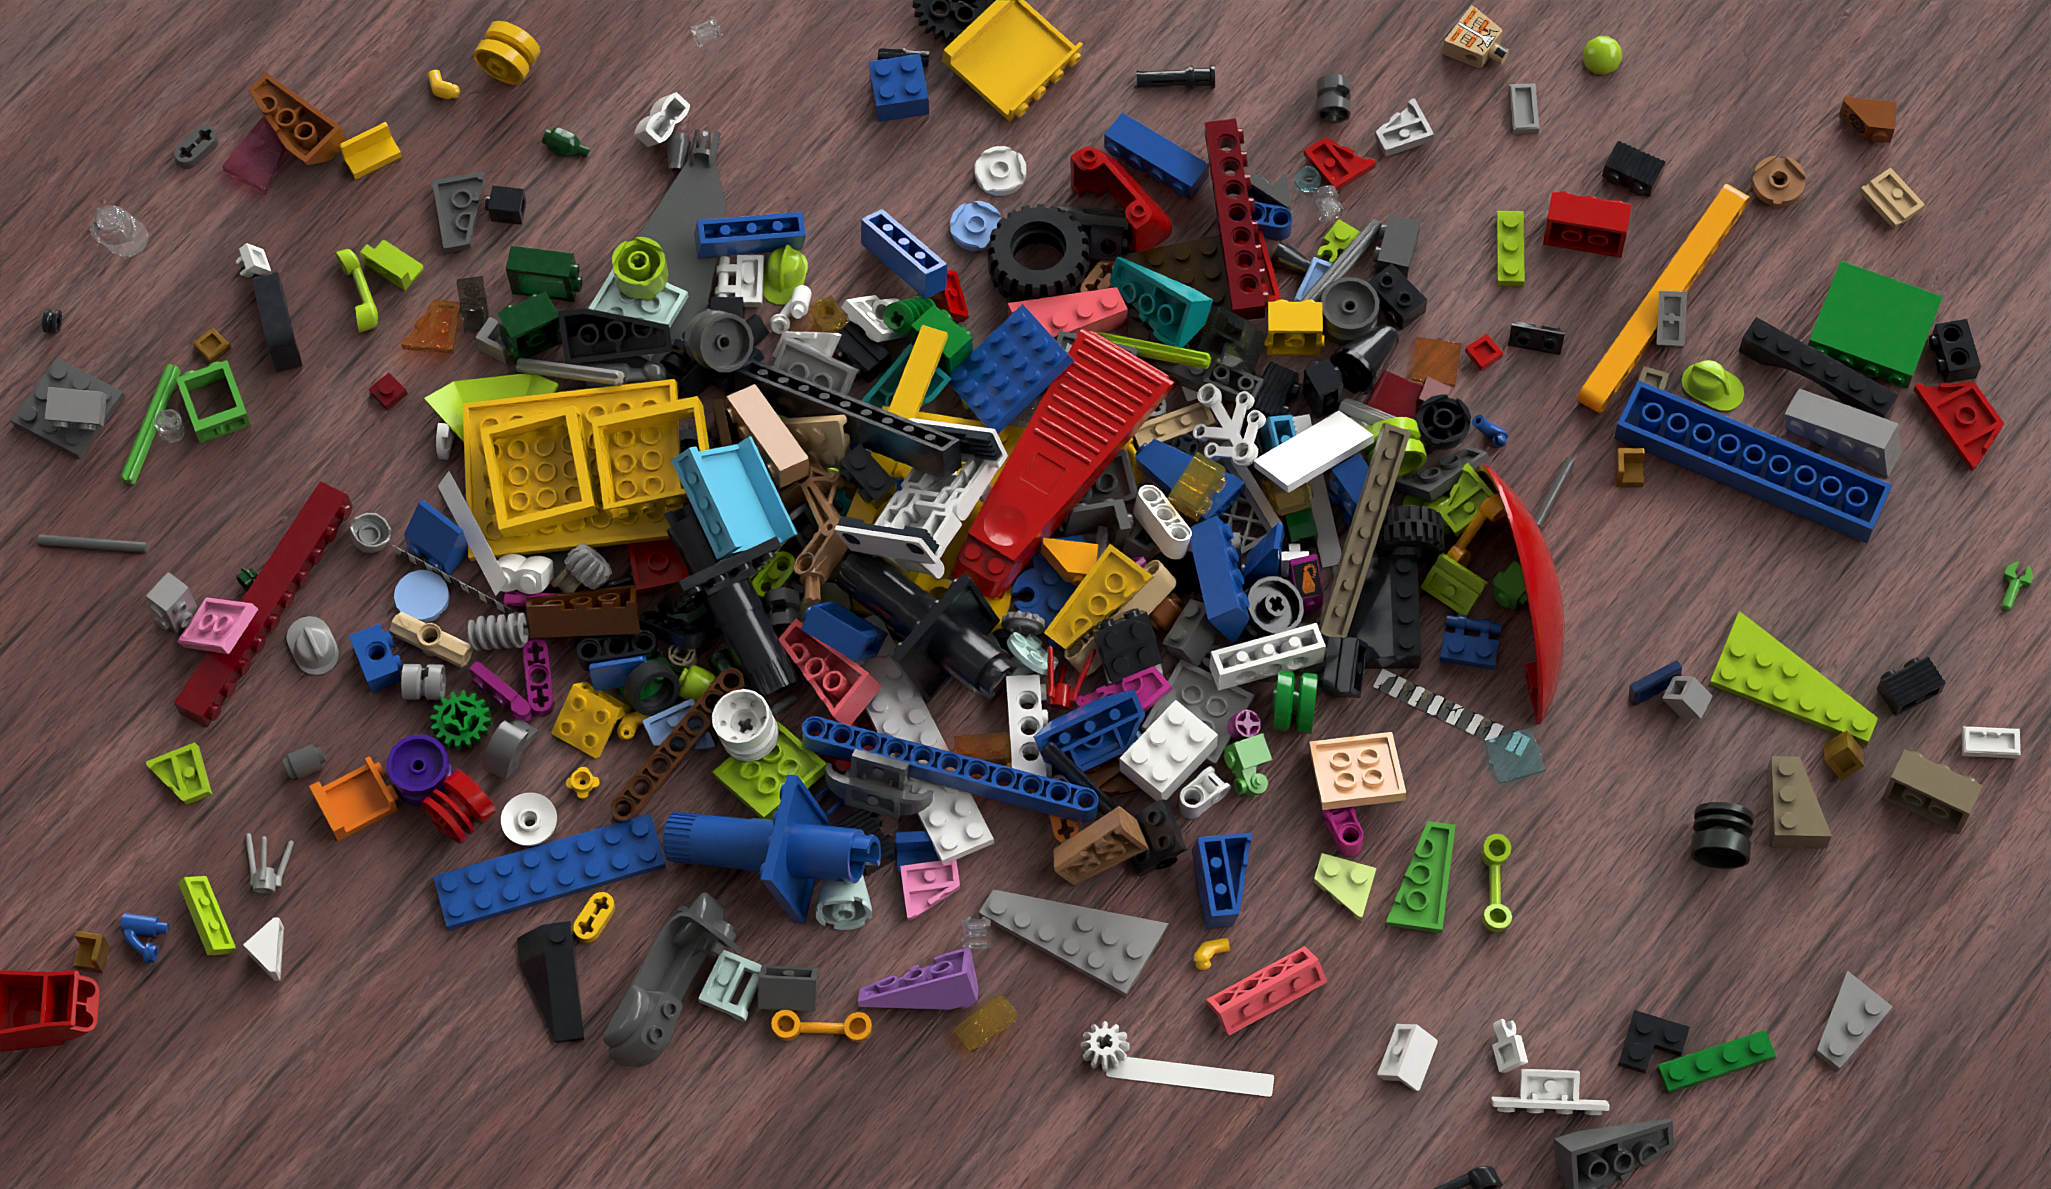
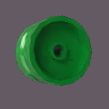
M1279 670L1277 688H1274L1272 713H1275L1273 731L1287 732L1290 729L1291 715H1296L1297 732L1312 734L1318 674L1303 673L1300 677V687L1298 690L1294 689V673Z

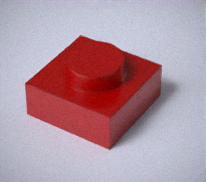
M1485 334L1465 348V353L1480 371L1503 358V352L1488 334Z

